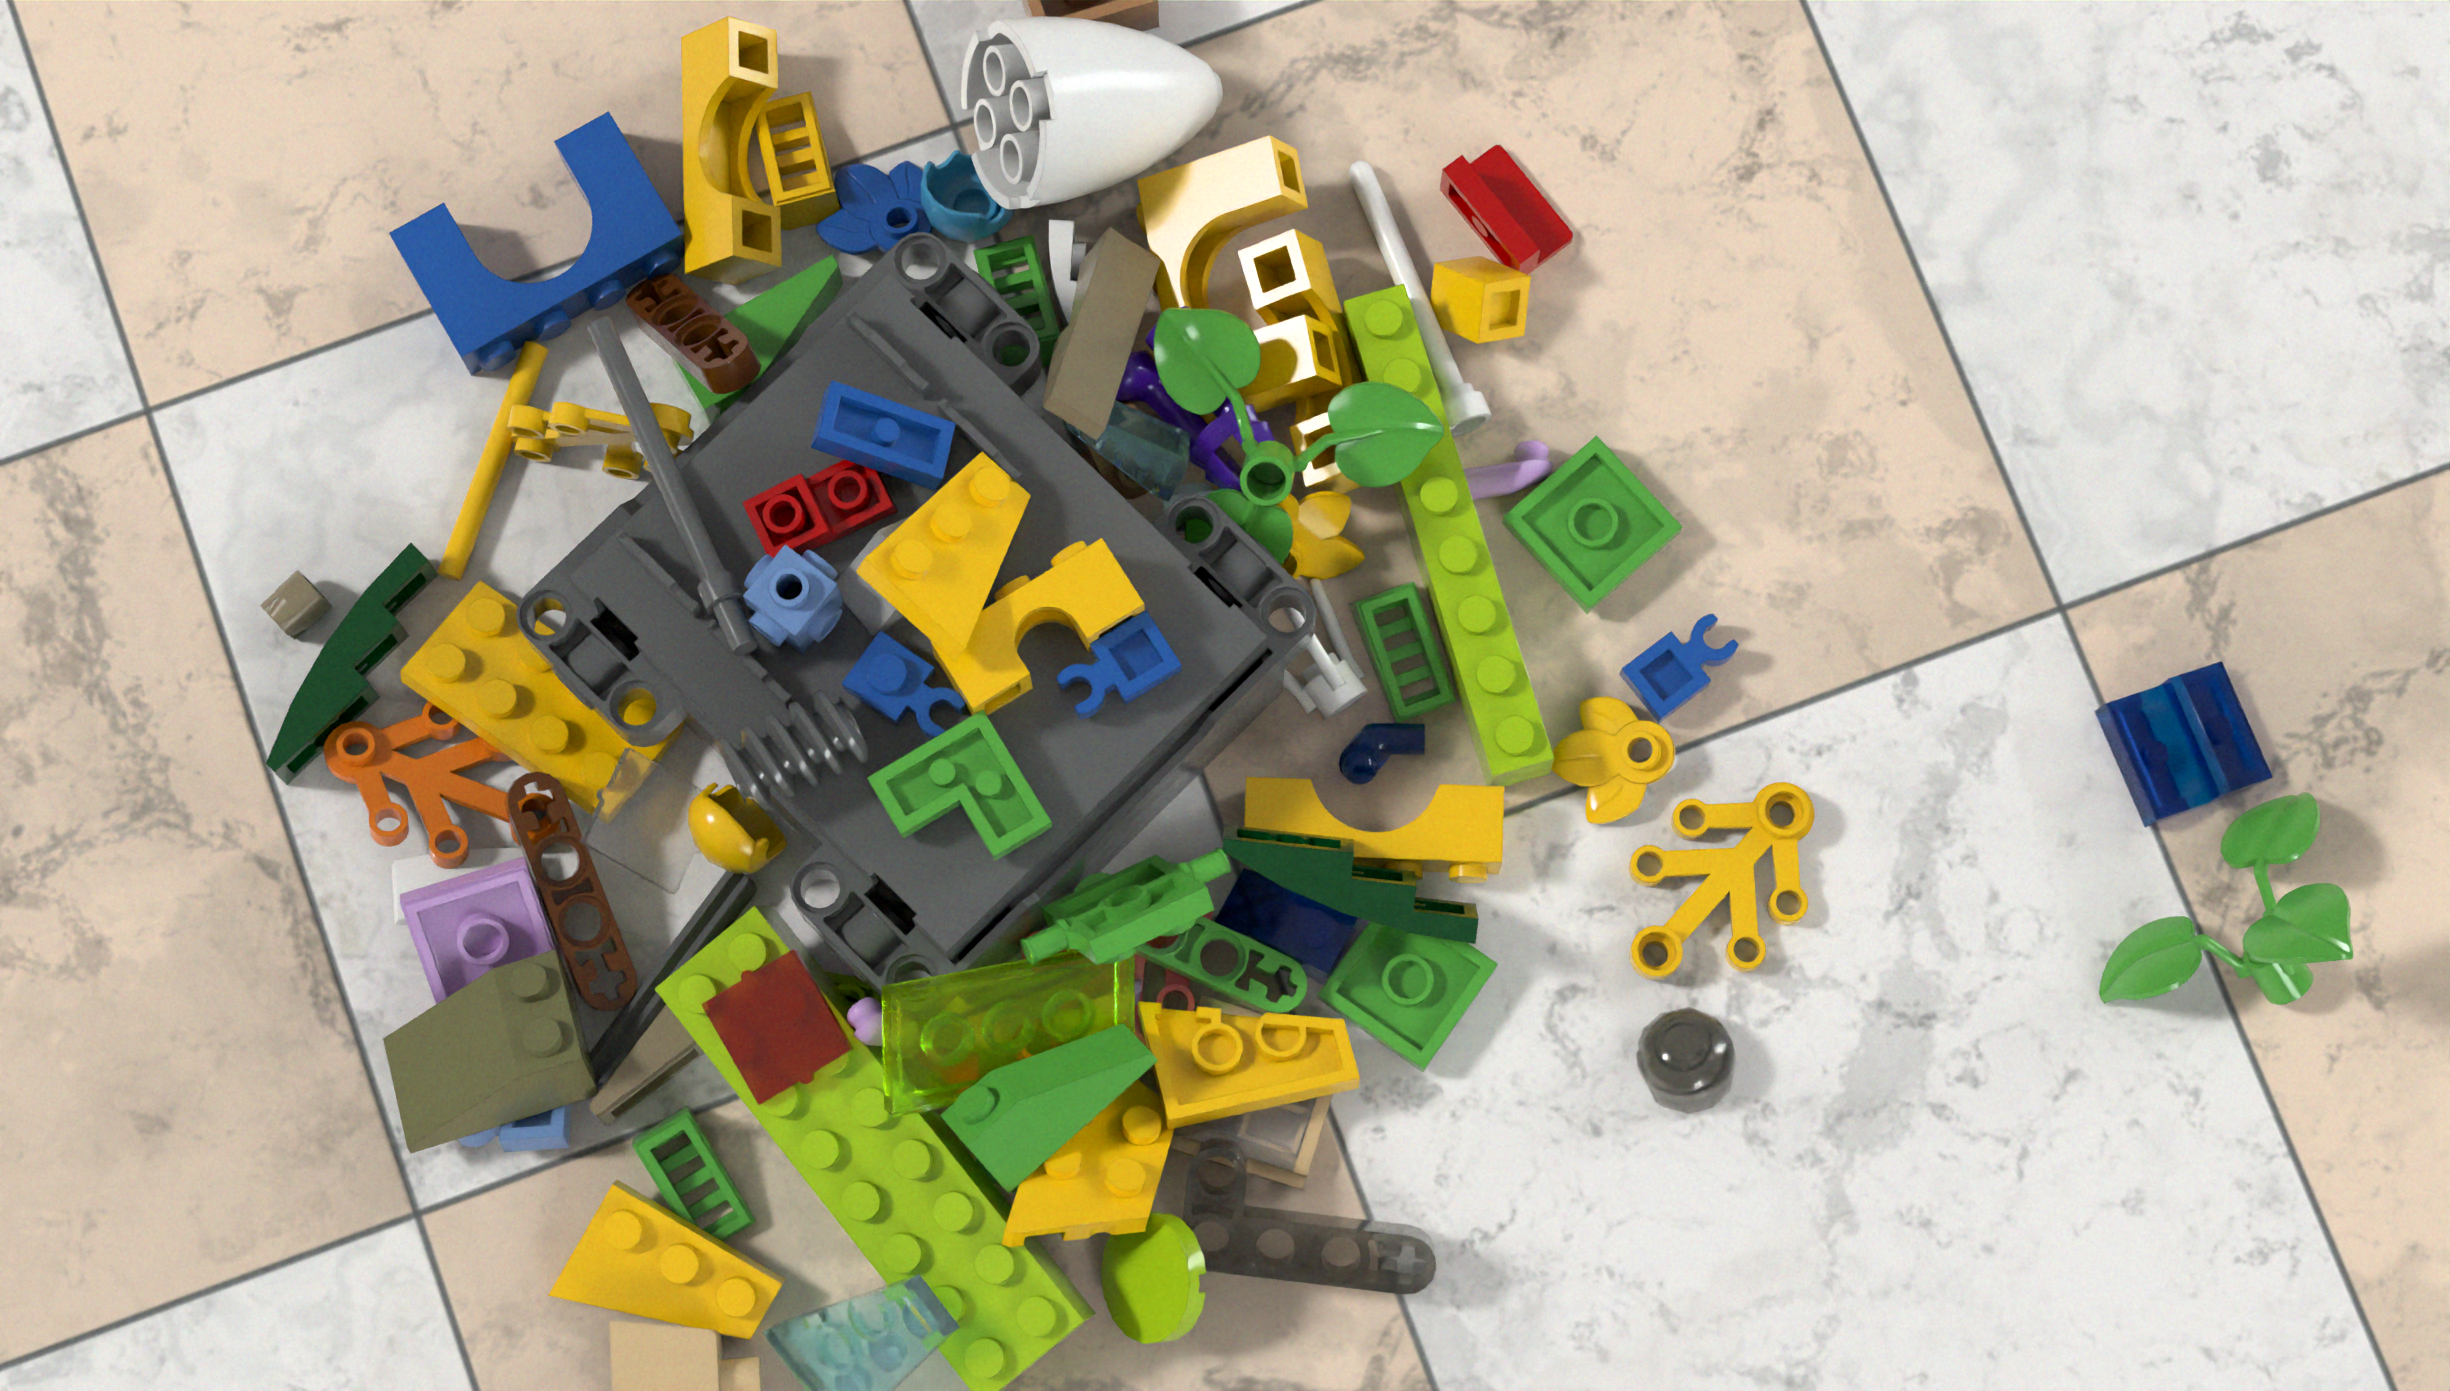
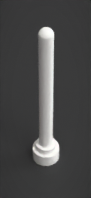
M1357 161L1349 169V178L1395 286L1405 284L1433 375L1441 391L1440 398L1452 436L1456 437L1472 432L1485 425L1492 418L1491 412L1482 392L1474 391L1472 384L1464 383L1372 166L1365 161Z

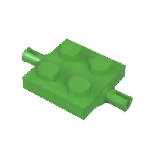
M1219 847L1188 863L1184 861L1180 863L1167 862L1155 854L1042 907L1041 910L1048 928L1027 938H1022L1020 944L1023 953L1032 965L1064 949L1067 951L1076 949L1097 965L1101 963L1113 964L1126 960L1137 952V946L1158 936H1174L1183 933L1194 926L1196 918L1215 910L1208 888L1204 884L1231 872L1228 858Z

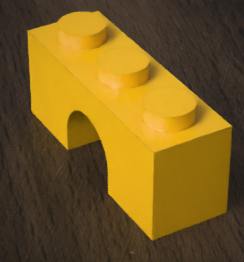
M1103 538L1089 546L1084 541L1076 542L1054 556L1050 562L1053 568L1035 579L1030 580L1027 575L1020 576L1000 588L994 595L997 602L981 611L966 648L956 663L931 641L935 659L956 692L965 701L966 708L971 716L981 710H984L988 716L1033 688L1030 672L1017 653L1021 639L1031 628L1048 622L1063 624L1077 634L1090 654V643L1145 611L1144 602Z

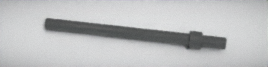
M609 317L598 318L588 325V332L701 581L697 586L700 598L707 613L717 617L733 655H746L757 648L758 642L741 607L744 598L734 573L725 571L612 319Z

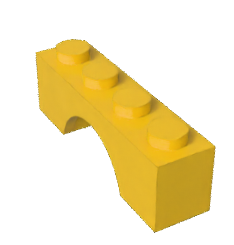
M727 16L681 37L685 274L734 286L782 267L781 207L769 205L759 198L751 184L747 162L750 135L756 118L767 100L778 89L777 30Z
M1292 229L1240 250L1238 253L1254 309L1268 326L1301 315H1307L1331 326L1343 386L1296 401V416L1289 430L1296 454L1300 455L1323 435L1334 433L1328 419L1330 401L1344 388L1361 383L1362 378L1323 245L1302 232ZM1336 445L1326 448L1307 464V468L1304 471H1301L1305 486L1319 492L1331 491L1343 494L1359 488L1361 485L1348 479L1338 468L1335 461Z
M1246 777L1244 827L1353 839L1354 865L1415 871L1416 880L1423 879V871L1449 872V880L1457 883H1483L1487 881V874H1499L1503 857L1504 786L1439 784L1431 803L1415 820L1391 831L1367 832L1349 827L1333 817L1319 800L1311 779Z

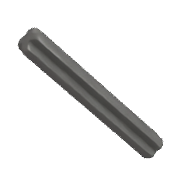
M729 871L723 874L636 990L632 999L624 1006L589 1054L597 1086L603 1087L666 1005L655 991V988L731 926L754 896L757 887L748 876L743 873L735 874Z

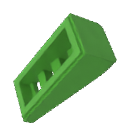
M1033 234L973 250L979 274L1001 296L1035 287L1033 292L1004 300L1020 316L1041 311L1042 315L1025 319V321L1038 335L1042 368L1050 366L1054 343L1060 336ZM1025 263L1029 265V270L996 279L992 275V272ZM1017 345L1006 346L1000 350L1004 366H1018L1029 356L1026 349Z
M1407 582L1349 603L1359 634L1395 723L1456 702L1415 582ZM1402 605L1406 617L1377 627L1374 615ZM1410 629L1412 630L1416 641L1388 651L1385 650L1383 639ZM1421 653L1425 665L1394 675L1391 667L1392 663ZM1431 677L1434 689L1406 699L1402 698L1399 688Z
M689 1106L683 1107L632 1139L633 1148L673 1213L699 1227L695 1220L696 1218L727 1200L733 1210L702 1229L722 1242L756 1222L754 1215ZM686 1132L691 1142L660 1160L655 1150ZM700 1155L705 1165L674 1183L668 1173ZM714 1178L719 1188L687 1206L682 1196Z

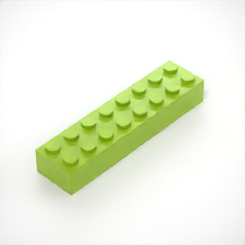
M773 905L753 906L655 988V991L971 1391H1002L1096 1314L1035 1236L1025 1237L1023 1246L1008 1247L1001 1245L1012 1208L1011 1205L888 1050L883 1046L864 1045L854 1036L856 1029L847 1021L848 1010L852 1005Z

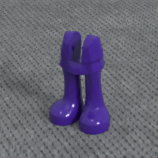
M1157 324L1151 329L1145 339L1146 344L1153 352ZM1138 350L1130 353L1115 401L1119 403L1129 401H1142L1158 413L1180 439L1190 454V462L1205 470L1206 480L1220 489L1230 488L1243 493L1240 486L1242 468L1221 446L1231 435L1241 445L1243 442L1230 400L1226 397L1220 407L1213 411L1217 419L1208 425L1200 415L1185 410L1169 396L1159 377L1153 352L1150 350ZM1245 404L1254 439L1258 443L1262 441H1276L1268 422L1259 421L1254 406L1252 404Z

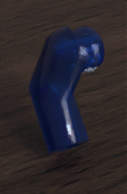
M1366 724L1342 750L1339 759L1341 773L1352 784H1367L1373 780L1391 755H1424L1425 724Z

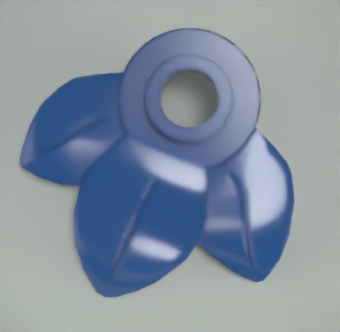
M910 161L898 164L888 175L878 168L867 164H852L841 167L835 174L834 186L842 209L821 221L816 226V233L829 246L853 256L866 254L877 249L886 254L899 240L908 234L916 232L932 234L933 227L921 204L923 171ZM900 223H909L908 225L902 228L893 227Z

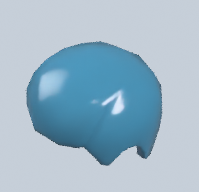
M955 150L943 163L935 166L933 162L928 161L924 166L921 180V204L931 226L946 237L966 243L978 241L991 236L1007 225L1013 217L1015 209H1006L995 202L978 177L971 159L972 155H964L959 150Z

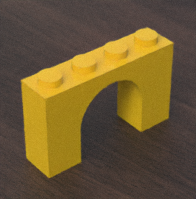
M1268 135L1137 180L1141 200L1136 208L1138 222L1148 238L1150 253L1161 260L1152 286L1159 297L1161 313L1168 308H1180L1183 306L1210 309L1208 302L1210 271L1216 257L1226 243L1238 233L1252 226L1308 208L1297 149ZM1301 315L1254 330L1253 332L1258 339L1261 351L1259 372L1249 385L1237 390L1241 394L1246 405L1252 404L1255 412L1260 413L1342 387L1331 326L1307 315ZM1213 412L1200 415L1208 425L1217 419Z

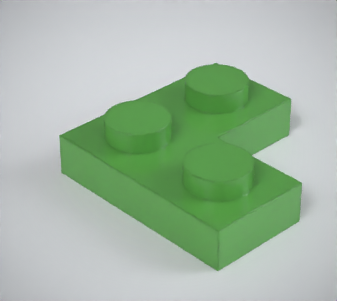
M984 710L972 715L867 777L870 786L902 839L960 805L994 861L1052 828L1050 818Z

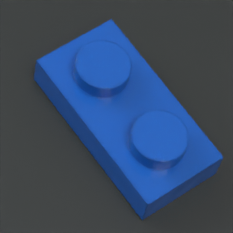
M832 380L824 391L810 448L935 490L943 480L956 423Z

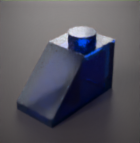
M1243 868L1214 922L1291 957L1302 966L1306 976L1325 985L1335 971L1357 930L1358 917L1339 912L1284 888L1260 873Z

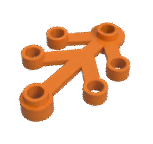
M428 701L425 704L421 715L382 729L362 721L348 722L334 729L329 734L324 745L326 765L337 778L357 785L369 813L371 837L379 845L386 847L399 845L407 838L409 833L407 812L401 805L391 802L382 776L407 786L429 836L430 857L437 866L444 869L457 868L465 862L469 853L468 837L465 831L452 824L441 798L509 823L511 836L519 845L506 812V792L457 775V773L490 761L507 762L512 760L481 737L419 759H414L397 752L431 737L436 740H448L459 733L462 724L454 718L449 723L443 725L431 721L435 714L444 712ZM355 744H362L368 747L360 755H350L345 751L347 747ZM529 793L526 794L524 799L518 801V806L522 813L531 810L545 812L544 806L553 802V799L545 794ZM545 816L542 820L538 821L541 829L528 831V836L532 845H534L546 835L561 832V819L555 824L550 825L547 816ZM385 818H395L400 822L399 827L392 831L381 830L377 825ZM445 840H454L460 844V848L453 853H443L437 849L438 845Z

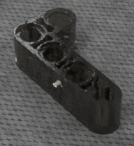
M1222 1137L1211 1138L1201 1143L1193 1152L1187 1173L1182 1220L1192 1231L1203 1222L1213 1221L1223 1226L1229 1235L1228 1243L1217 1251H1207L1201 1248L1205 1258L1206 1271L1402 1295L1415 1294L1425 1289L1433 1280L1436 1271L1435 1247L1430 1236L1421 1228L1408 1224L1244 1205L1248 1162L1243 1149L1234 1141ZM1215 1156L1227 1158L1236 1169L1237 1175L1235 1179L1226 1186L1216 1187L1208 1184L1200 1174V1165L1206 1159ZM1279 1229L1291 1236L1294 1242V1249L1283 1258L1273 1259L1260 1251L1257 1245L1258 1238L1268 1230ZM1335 1237H1345L1357 1244L1360 1253L1353 1263L1347 1266H1336L1326 1260L1322 1253L1323 1247L1329 1240ZM1370 1240L1380 1241V1256L1398 1257L1402 1252V1246H1411L1415 1249V1257L1424 1262H1414L1410 1273H1402L1398 1271L1397 1260L1377 1257L1378 1271L1368 1270L1370 1264Z

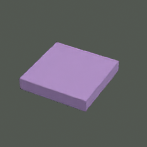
M525 856L400 894V905L436 1004L493 968L554 949L560 958Z

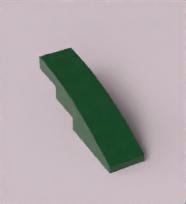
M412 543L363 592L325 643L291 702L266 762L286 785L324 751L326 739L334 729L342 724L356 721L380 698L365 678L409 637V634L395 616L439 576L430 561Z
M1224 825L1223 852L1284 888L1344 914L1401 931L1476 944L1479 918L1475 903L1415 897L1417 887L1415 871L1354 865L1353 839Z

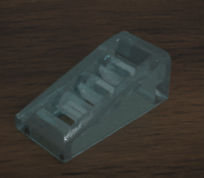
M1116 400L1114 401L1106 429L1097 440L1066 422L1065 428L1163 501H1170L1188 469L1191 439L1189 432Z

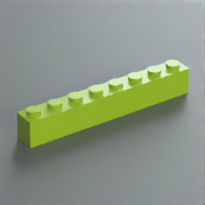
M1405 284L1344 300L1343 317L1362 382L1377 381L1389 383L1414 394L1431 408L1444 427L1443 438L1432 447L1419 466L1406 478L1392 485L1486 786L1506 787L1548 775L1555 758Z

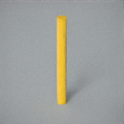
M525 341L438 567L437 573L445 578L454 581H461L514 443L511 440L512 433L507 430L511 408L513 405L528 406L549 351L540 344L531 341Z

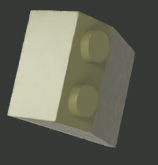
M555 949L489 970L383 1038L406 1145L410 1154L596 1096L599 1092L573 986Z

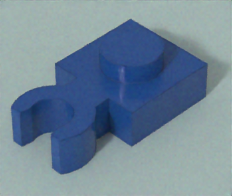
M1145 610L1090 643V650L1097 660L1096 663L1091 666L1086 664L1070 665L1058 674L1056 681L1060 690L1068 688L1075 682H1084L1092 689L1090 697L1074 707L1077 717L1079 719H1086L1095 715L1102 708L1105 695L1111 691L1116 690L1126 705L1181 672L1182 664L1148 611Z
M1714 614L1705 615L1695 623L1689 636V641L1684 645L1670 631L1621 669L1619 675L1658 723H1661L1709 686L1711 679L1703 671L1702 667L1705 665H1723L1735 654L1739 644L1734 639L1720 649L1710 648L1704 642L1703 635L1710 631L1717 623L1718 619Z
M881 630L841 683L843 690L896 726L899 725L908 711L916 716L922 733L931 740L945 732L943 728L933 723L930 719L931 713L936 707L946 705L961 715L967 709L965 701L956 691L945 687L931 689L927 686L936 674L935 668Z

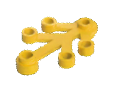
M569 402L553 403L552 412L525 405L512 406L507 430L512 433L511 440L516 443L514 449L516 455L533 461L550 462L553 452L560 451L561 447L608 444L602 471L622 479L635 480L639 478L644 456L636 451L635 442L638 441L627 416L590 409ZM649 402L673 457L676 459L683 452L678 446H688L693 442L694 431L689 428L691 414L675 406ZM645 459L643 468L651 472L649 465Z
M1776 782L1762 788L1753 802L1705 804L1698 799H1685L1676 806L1671 816L1673 831L1684 840L1699 839L1706 833L1707 829L1751 830L1734 848L1663 851L1657 846L1645 845L1633 853L1629 862V873L1631 878L1641 886H1655L1664 877L1708 876L1664 926L1654 925L1646 927L1635 936L1630 946L1629 960L1638 975L1653 981L1663 980L1671 976L1682 960V944L1728 893L1732 937L1725 948L1726 960L1736 971L1750 972L1755 970L1765 957L1766 946L1763 939L1758 935L1754 864L1770 847L1776 889L1768 899V913L1776 923L1785 926L1793 925L1802 919L1808 908V898L1800 886L1797 842L1809 833L1815 817L1813 803L1803 789L1791 783ZM1777 805L1787 807L1793 816L1792 823L1786 826L1775 824L1770 817V809ZM1687 809L1697 811L1702 817V826L1695 830L1685 828L1680 822V813ZM1646 855L1655 857L1660 863V872L1655 876H1645L1637 867V860L1640 857ZM1782 894L1794 896L1799 903V911L1793 915L1781 913L1776 905L1777 897ZM1739 941L1751 942L1757 950L1756 959L1751 962L1739 960L1734 953V945ZM1649 945L1662 947L1666 953V962L1660 966L1649 965L1643 958V949Z

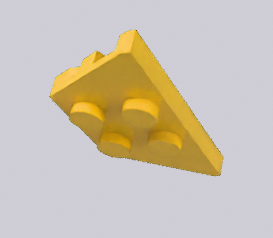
M1074 1032L1067 1034L1064 1044L1076 1040ZM1137 1079L1023 1180L1018 1186L1001 1245L1008 1247L1023 1246L1027 1236L1061 1233L1063 1241L1086 1239L1100 1232H1107L1113 1235L1145 1232L1175 1132V1128L1168 1130L1160 1097Z

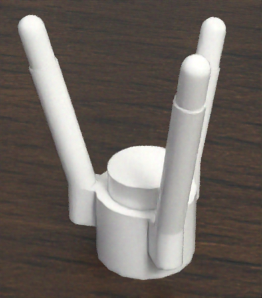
M1313 578L1309 582V587L1337 657L1334 652L1327 654L1314 634L1307 649L1315 663L1302 673L1308 684L1304 686L1284 669L1283 686L1296 697L1307 714L1318 708L1323 717L1329 719L1352 705L1366 694L1368 690L1361 682L1365 674L1352 656L1323 585L1319 579ZM1284 607V611L1292 622L1294 629H1299L1305 622L1301 613L1294 608Z

